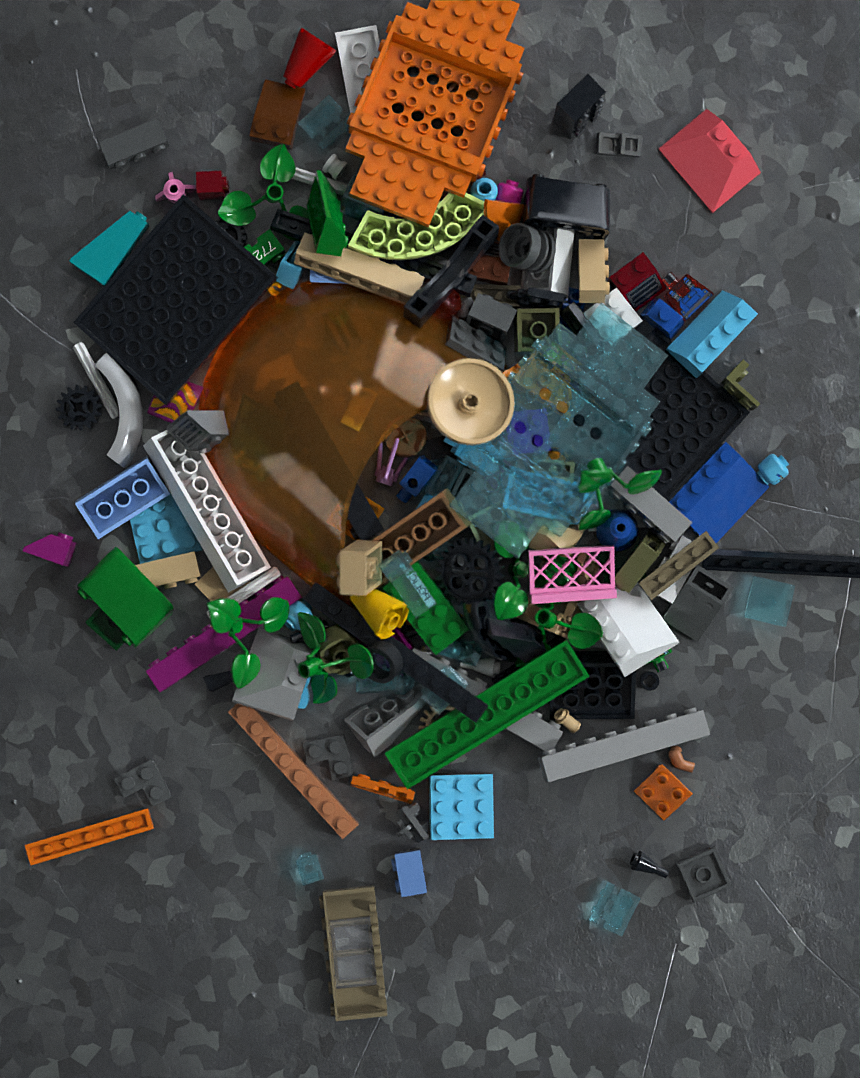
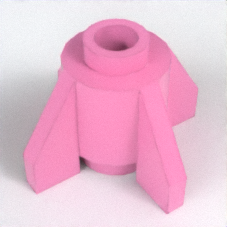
M173 172L168 173L169 180L165 183L163 191L157 194L155 198L156 201L168 199L171 203H176L183 194L186 196L187 193L197 191L196 185H184L180 180L174 178ZM174 188L178 189L177 192L172 193Z

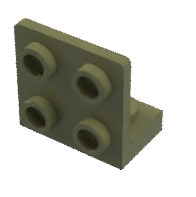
M743 359L721 383L729 394H734L740 399L738 401L747 410L751 409L753 411L760 403L738 384L748 373L746 368L749 364Z

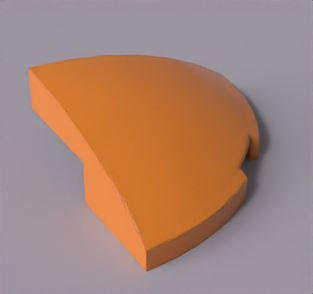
M485 199L484 216L500 226L497 241L500 242L503 232L510 225L520 223L524 204Z

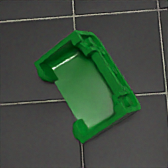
M114 547L77 585L79 596L85 601L87 599L94 601L121 630L123 634L121 639L129 647L131 645L134 648L138 647L173 614L174 607L170 601L117 547Z

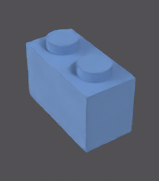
M420 849L395 853V858L391 859L393 872L397 871L398 880H395L396 892H401V897L427 893Z

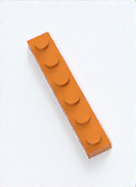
M149 808L26 844L25 849L31 866L152 830L154 825Z

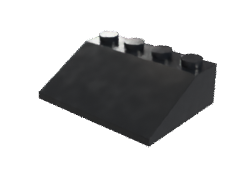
M574 651L590 677L549 701L550 720H555L554 714L560 708L567 709L569 714L575 719H635L636 670L624 677L607 651Z

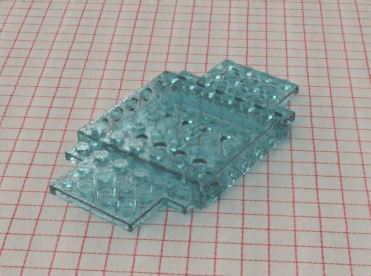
M602 303L598 305L577 335L559 323L549 337L545 335L541 340L537 338L530 346L532 352L529 356L524 355L517 364L520 366L517 372L514 373L512 371L507 377L514 394V411L508 426L498 437L490 442L481 445H467L458 456V459L474 472L449 506L516 558H519L542 525L558 537H561L571 522L576 523L590 512L588 508L591 504L598 502L596 490L590 493H580L578 490L581 471L588 470L587 465L590 461L602 458L607 469L612 468L614 473L617 469L620 471L627 463L625 459L629 453L633 454L639 447L638 440L641 436L645 437L652 429L650 424L653 419L649 416L660 401L646 391L644 387L668 355ZM542 388L550 390L551 397L549 400H543L540 397L539 393ZM559 401L567 404L568 410L566 413L557 411L556 405ZM580 414L584 417L585 422L583 426H576L574 424L573 418L575 415ZM520 421L526 425L524 433L519 434L515 431L514 426L516 422ZM594 427L599 428L601 431V437L597 440L590 436V430ZM533 435H540L542 437L543 444L540 447L532 444L531 439ZM551 448L559 450L560 456L557 460L549 458L548 451ZM568 461H573L576 464L577 469L574 473L566 471L565 464ZM612 478L611 481L604 484L603 486H600V492L605 486L609 487L610 484L614 481V478Z

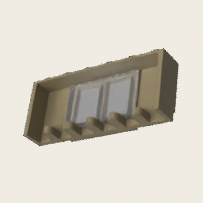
M375 886L324 890L323 896H319L320 909L325 911V917H321L322 930L327 931V939H324L325 952L329 951V960H326L327 973H331L332 980L328 982L329 995L333 994L334 1003H330L331 1016H335L336 1021L387 1016Z

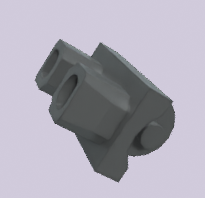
M417 803L409 806L406 805L396 811L401 818L397 822L401 830L396 834L398 837L405 834L408 840L414 837L419 843L429 837L430 829L428 819L419 823L415 818L422 812Z

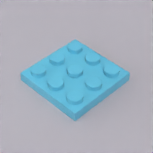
M171 493L130 519L140 564L193 551H203Z
M493 774L429 776L430 840L494 838Z

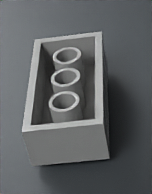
M626 466L617 476L625 483H629L637 474L630 467ZM615 479L607 487L610 490L608 494L614 500H621L625 503L624 508L633 516L637 514L641 517L640 522L649 530L653 528L658 532L656 536L665 544L676 542L692 524L688 518L652 487L639 494H629L628 489H625Z

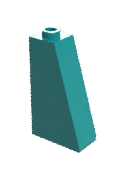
M131 211L127 212L75 254L69 262L105 286L124 264L148 229L147 218L138 211L135 214Z

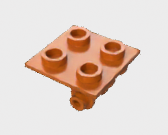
M663 764L658 765L654 772L634 790L663 820H666L693 794Z

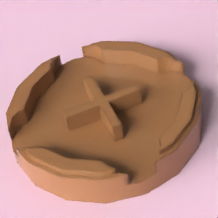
M403 415L395 418L388 424L385 430V442L390 451L395 439L399 438L395 453L398 457L409 458L416 456L423 450L426 444L427 433L425 427L419 419L412 418V416Z

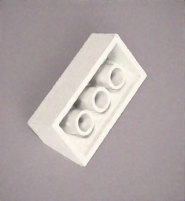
M544 227L543 230L549 232L555 240L556 252L554 260L544 272L538 274L522 270L520 289L526 290L533 287L564 293L568 296L575 231Z

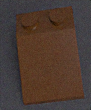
M265 79L249 137L251 141L275 147L284 144L287 149L292 150L306 88L296 87L294 89L288 84Z

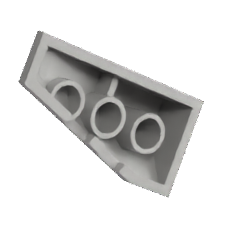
M416 682L398 690L397 695L388 699L382 697L379 699V703L370 707L368 705L360 707L345 718L344 721L361 745L375 757L395 741L434 693L421 683Z

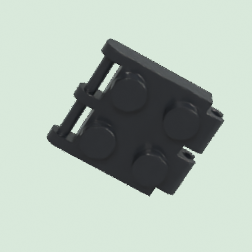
M533 287L526 290L518 289L517 291L511 290L506 292L507 299L516 300L518 305L535 304V308L559 307V304L568 302L564 301L565 298H568L564 293Z

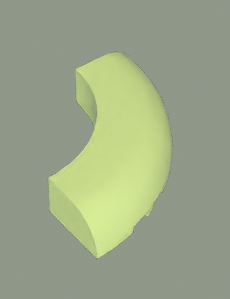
M449 192L439 202L429 228L405 218L394 219V217L383 216L367 210L348 244V249L370 257L386 260H409L436 254L453 246L467 235L470 228L482 214L484 215V201L468 193L462 198Z

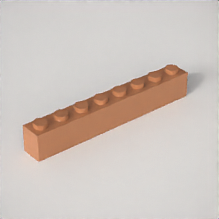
M237 703L228 711L342 839L359 825V822L258 710Z

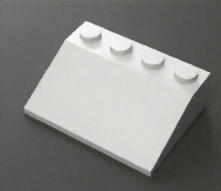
M638 583L630 593L621 591L615 586L617 598L582 600L577 603L581 613H588L600 622L603 629V636L600 641L624 677L679 643Z

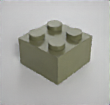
M559 308L515 309L517 310L514 317L515 352L560 351Z

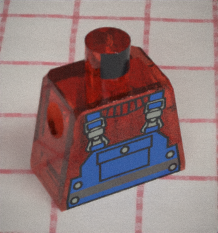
M670 272L662 280L670 288L664 295V298L670 307L683 317L684 323L714 295L712 291L689 274H686L679 280Z

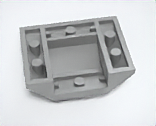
M258 628L249 654L254 653L259 657V673L253 681L243 688H236L232 702L294 721L307 679L300 675L298 665L300 662L307 660L306 655H309L314 649L309 648L305 642L298 641L292 643L289 637L273 632L269 633L264 629Z

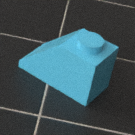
M294 241L281 260L276 273L278 277L276 282L291 289H294L305 270L304 267L294 264L295 254L300 241Z

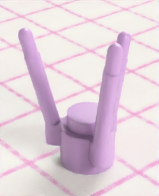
M399 438L395 439L387 466H382V469L383 439H379L377 466L374 474L377 476V482L392 486L393 481L397 482L400 472L409 458H404L395 473V469H391Z

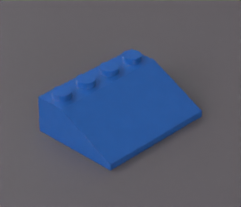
M724 442L669 503L692 522L689 528L695 534L700 536L707 531L715 543H717L769 486L741 455L727 442Z

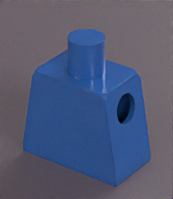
M660 298L653 299L640 314L644 320L654 328L657 327L670 340L684 325L683 317Z
M424 455L420 456L399 483L402 489L396 496L404 503H407L412 495L418 496L439 470V467ZM413 478L418 481L416 486L411 483Z

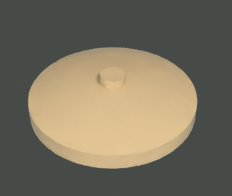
M460 359L442 368L431 382L427 396L428 412L435 427L446 438L463 445H481L498 437L508 426L514 411V394L505 375L492 364L479 359Z

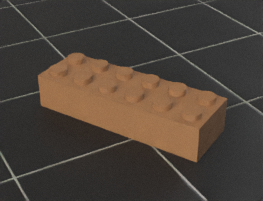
M448 488L371 540L382 541V584L375 589L403 571L400 567L402 564L408 562L411 566L471 524V521Z

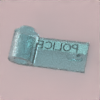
M398 550L378 565L387 579L394 585L415 618L436 605L437 602L410 563L413 560L406 551L401 552V550Z

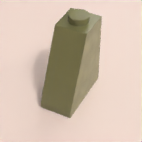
M648 531L616 573L615 586L621 591L630 593L660 555L666 544L652 532Z

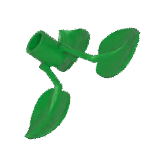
M284 144L272 148L261 161V176L266 180H273V184L269 185L266 189L265 195L251 203V197L246 192L233 191L229 193L218 211V216L223 221L235 226L250 224L256 217L253 207L264 200H267L269 203L279 202L282 210L287 211L282 199L283 188L276 181L280 183L288 182L293 178L296 167L292 156ZM295 205L289 211L309 219L308 210L302 206ZM284 235L287 239L293 241H301L299 239Z
M602 458L590 461L587 465L588 470L581 471L578 490L580 493H590L596 490L599 508L598 510L588 512L580 520L578 529L596 528L610 518V510H603L600 486L614 478L625 489H628L629 494H639L650 489L658 481L662 473L661 469L637 474L629 483H625L613 472L612 468L607 469Z
M510 521L497 522L494 547L497 553L504 558H512L516 555V558L513 559L514 562L508 567L509 575L513 577L512 580L515 581L516 587L511 582H504L496 590L494 611L497 620L518 617L528 607V596L525 591L519 590L520 583L518 578H524L529 574L528 564L519 561L520 552L528 548L529 540L526 531L521 526ZM557 555L553 561L561 568L569 558ZM571 562L564 571L572 577L577 572L578 566ZM550 563L543 572L551 579L559 569ZM561 573L553 582L558 586H564L569 581V578Z
M540 574L534 587H543L546 584L545 577ZM562 602L536 604L539 608H542L536 612L535 621L539 625L538 629L541 631L544 642L547 639L544 628L551 629L556 624L570 629L568 640L571 645L579 649L591 647L603 636L600 622L588 613L575 614L572 618V625L557 620L556 615L550 611L554 608V604ZM544 643L546 648L545 652H547L551 649V647L548 644ZM516 658L515 666L521 668L527 664Z
M273 597L266 600L260 610L262 620L239 617L241 607L233 599L223 598L206 603L210 615V623L214 631L218 633L229 632L228 636L232 637L244 652V654H237L231 666L233 683L238 689L243 688L255 679L260 670V660L256 654H249L247 648L235 634L242 630L243 623L259 625L264 623V630L266 632L278 631L285 624L289 615V602L286 599Z
M303 612L297 613L303 639L309 648L314 649L309 655H306L307 660L300 662L298 665V671L303 678L311 677L313 703H326L337 695L335 679L329 676L323 668L350 662V669L357 678L366 679L371 676L374 669L373 659L367 648L361 644H352L348 647L349 657L326 664L323 663L321 658L313 657L320 649V643L325 641V628L316 616Z

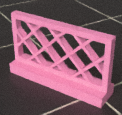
M613 545L528 551V599L532 604L617 598ZM601 551H609V559L602 565L595 557ZM585 552L590 558L581 566L574 558L579 553ZM558 554H565L569 559L560 568L553 560ZM543 555L547 559L540 569L534 565V556ZM594 560L601 567L592 576L585 568ZM571 562H574L580 569L570 577L564 569ZM550 563L559 569L551 579L543 573ZM603 570L609 573V583H600L596 580ZM584 571L590 579L586 584L579 585L575 579ZM561 573L569 578V581L564 586H558L553 582ZM540 574L548 580L543 587H534V580Z

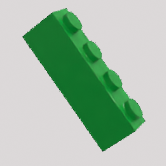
M316 170L307 202L315 251L320 254L341 257L343 248H347L348 236H345L346 226L342 222L343 212H340V200H338L335 189L322 171Z

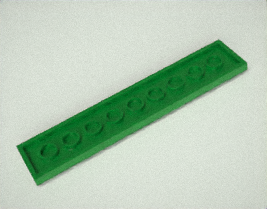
M566 639L476 695L477 698L489 705L477 724L457 709H453L387 750L384 754L405 787L409 789L590 676Z

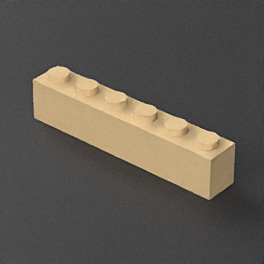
M304 233L294 260L296 265L404 305L417 290L422 288L425 278L417 272L404 270L396 264H388L380 261L378 258L369 257L348 248H343L341 257L316 253L313 235Z

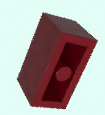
M221 170L196 172V187L200 200L225 199L226 193H229V181Z

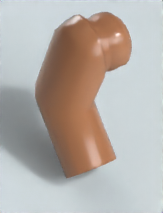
M672 746L668 753L672 765L677 769L692 773L695 763L684 760L681 754L682 749L679 746Z

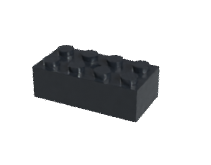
M587 74L557 103L553 122L569 139L574 135L576 137L580 136L586 129L587 123L589 121L593 123L601 115L600 112L604 106L606 91Z

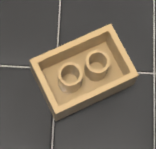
M356 540L338 553L337 566H340V575L337 577V587L340 588V594L366 596L382 584V541Z

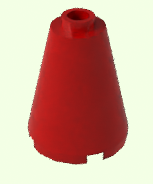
M301 27L283 75L286 78L285 83L294 89L297 86L301 88L337 50Z

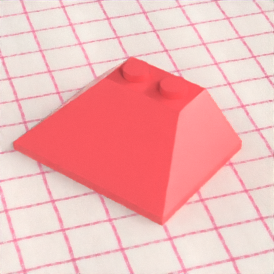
M708 109L704 110L658 149L711 213H714L761 173L747 148L725 122Z

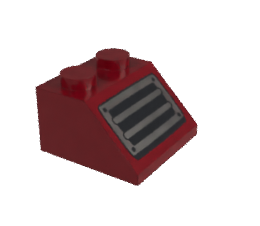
M644 252L608 279L613 289L617 288L635 312L667 289L657 269Z

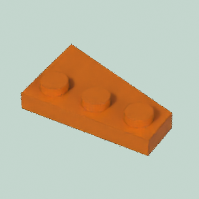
M363 774L353 776L350 785L412 804L415 791H411V789L403 786L395 787L383 780H378V782L372 781L369 776Z

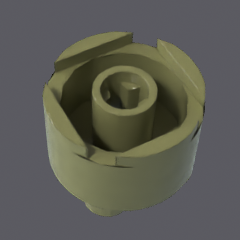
M335 624L325 629V641L320 643L321 647L316 655L322 659L324 664L349 657L348 647L352 644H358L354 635L340 625ZM350 662L323 668L330 674L332 672L344 675L351 672Z

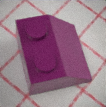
M58 532L57 536L50 534L25 546L23 552L69 567L77 543L72 541V536Z

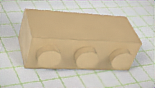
M579 239V303H605V295H609L610 283L606 282L605 279L609 278V265H605V261H608V248H604V239Z
M195 551L135 565L155 587L164 586L165 589L177 587V582L185 581V584L198 582L197 578L202 577L197 552Z

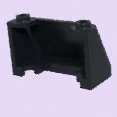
M533 174L526 181L521 223L532 227L539 226L541 230L544 227L582 232L585 233L586 237L592 234L593 239H604L605 241L610 232V189L605 184L590 185L545 178L544 175Z

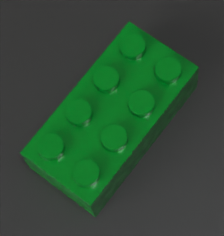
M417 561L411 565L414 571H411L409 575L414 572L436 602L430 608L427 606L404 571L386 584L383 589L388 595L407 605L406 607L409 609L407 620L436 656L469 629L466 621L448 598L443 595L441 589L420 562Z

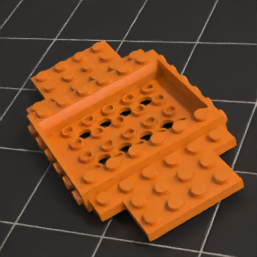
M431 0L428 8L425 9L407 2L402 16L396 15L393 22L389 21L386 33H388L386 40L382 39L378 48V51H380L379 57H374L370 67L373 71L370 76H366L362 86L365 90L362 95L358 94L355 102L356 111L355 113H350L347 121L351 136L346 145L345 152L364 159L349 197L428 228L444 190L462 198L465 197L470 182H476L477 177H482L486 165L483 162L485 157L490 158L494 147L491 146V142L493 139L497 140L501 131V128L498 127L500 120L505 121L509 109H506L507 103L513 102L516 91L513 90L515 84H520L524 74L520 72L522 64L519 62L525 48L506 40L519 10V3L512 0ZM410 67H416L419 70V75L411 77L408 75L407 70ZM429 75H436L439 78V82L435 85L429 84L427 82ZM454 82L458 85L459 89L456 92H449L446 88L447 84ZM475 90L478 93V98L475 100L468 99L466 96L467 91ZM399 103L403 105L404 111L399 114L394 113L392 106ZM420 111L424 118L421 121H415L411 117L412 113ZM440 119L443 122V127L440 129L433 128L431 125L432 120ZM453 127H460L463 130V134L459 137L453 136L451 134Z

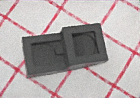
M597 133L596 154L621 157L641 156L642 135Z

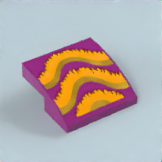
M188 382L168 406L154 395L147 414L172 423L186 410H195L204 387Z

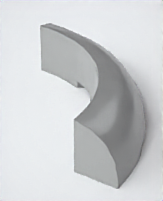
M106 353L95 364V367L110 382L119 406L118 431L107 456L127 469L139 447L143 431V406L138 387L131 374Z

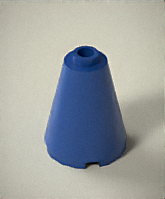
M622 509L610 510V518L604 524L596 527V535L602 545H613L614 551H624L635 543L639 532L638 524L629 512ZM618 524L623 527L622 532L617 530Z

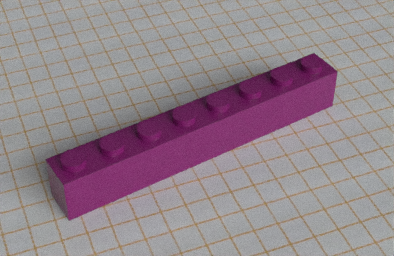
M280 576L272 582L274 586L268 590L265 587L254 594L256 598L250 602L247 599L239 604L241 607L239 617L262 620L260 610L266 600L279 597L288 600L290 606L303 597L288 576L286 578ZM210 623L201 629L203 633L195 637V635H192L184 640L185 645L181 648L174 647L166 652L167 657L162 661L158 658L148 665L150 669L146 673L158 691L163 692L235 644L234 639L228 636L229 632L218 633L214 631ZM243 623L242 630L236 633L235 636L241 640L263 624Z

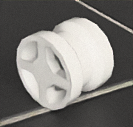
M334 153L327 160L322 171L330 173L332 178L337 180L345 171L348 163L339 160L338 156Z

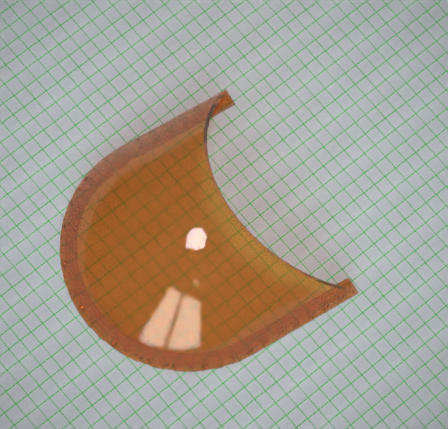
M309 280L296 284L294 289L288 287L279 291L278 295H272L247 313L218 348L204 380L199 410L224 411L229 435L220 444L215 445L210 452L205 453L254 539L312 587L317 582L359 612L350 599L351 595L340 594V588L337 587V577L340 575V566H337V556L345 548L346 521L357 481L366 463L378 446L397 427L412 416L428 408L427 396L429 387L439 371L454 361L468 358L445 345L448 324L451 318L439 308L419 329L403 317L404 304L350 284L313 283ZM505 364L503 372L510 369V367ZM511 385L514 400L526 410L546 408V413L550 410Z

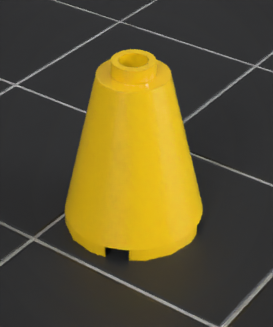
M377 589L372 590L366 596H350L353 604L380 639H387L395 633L392 631L396 627L400 629L409 614V609L404 602Z

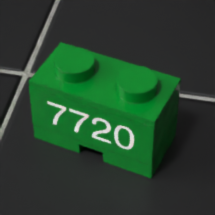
M270 229L256 238L258 243L251 247L248 244L244 247L265 266L272 262L274 264L278 263L283 259V254L286 253Z

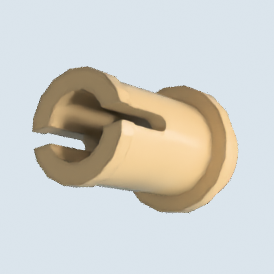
M560 708L554 714L556 723L562 724L571 733L579 730L581 723L573 718L567 709Z

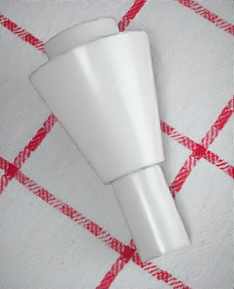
M494 658L478 659L475 661L461 660L460 668L474 669V671L494 678L500 672V661Z

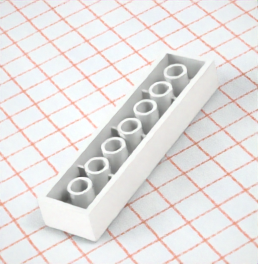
M167 430L151 437L143 447L228 593L269 570L271 566L205 453L189 451Z

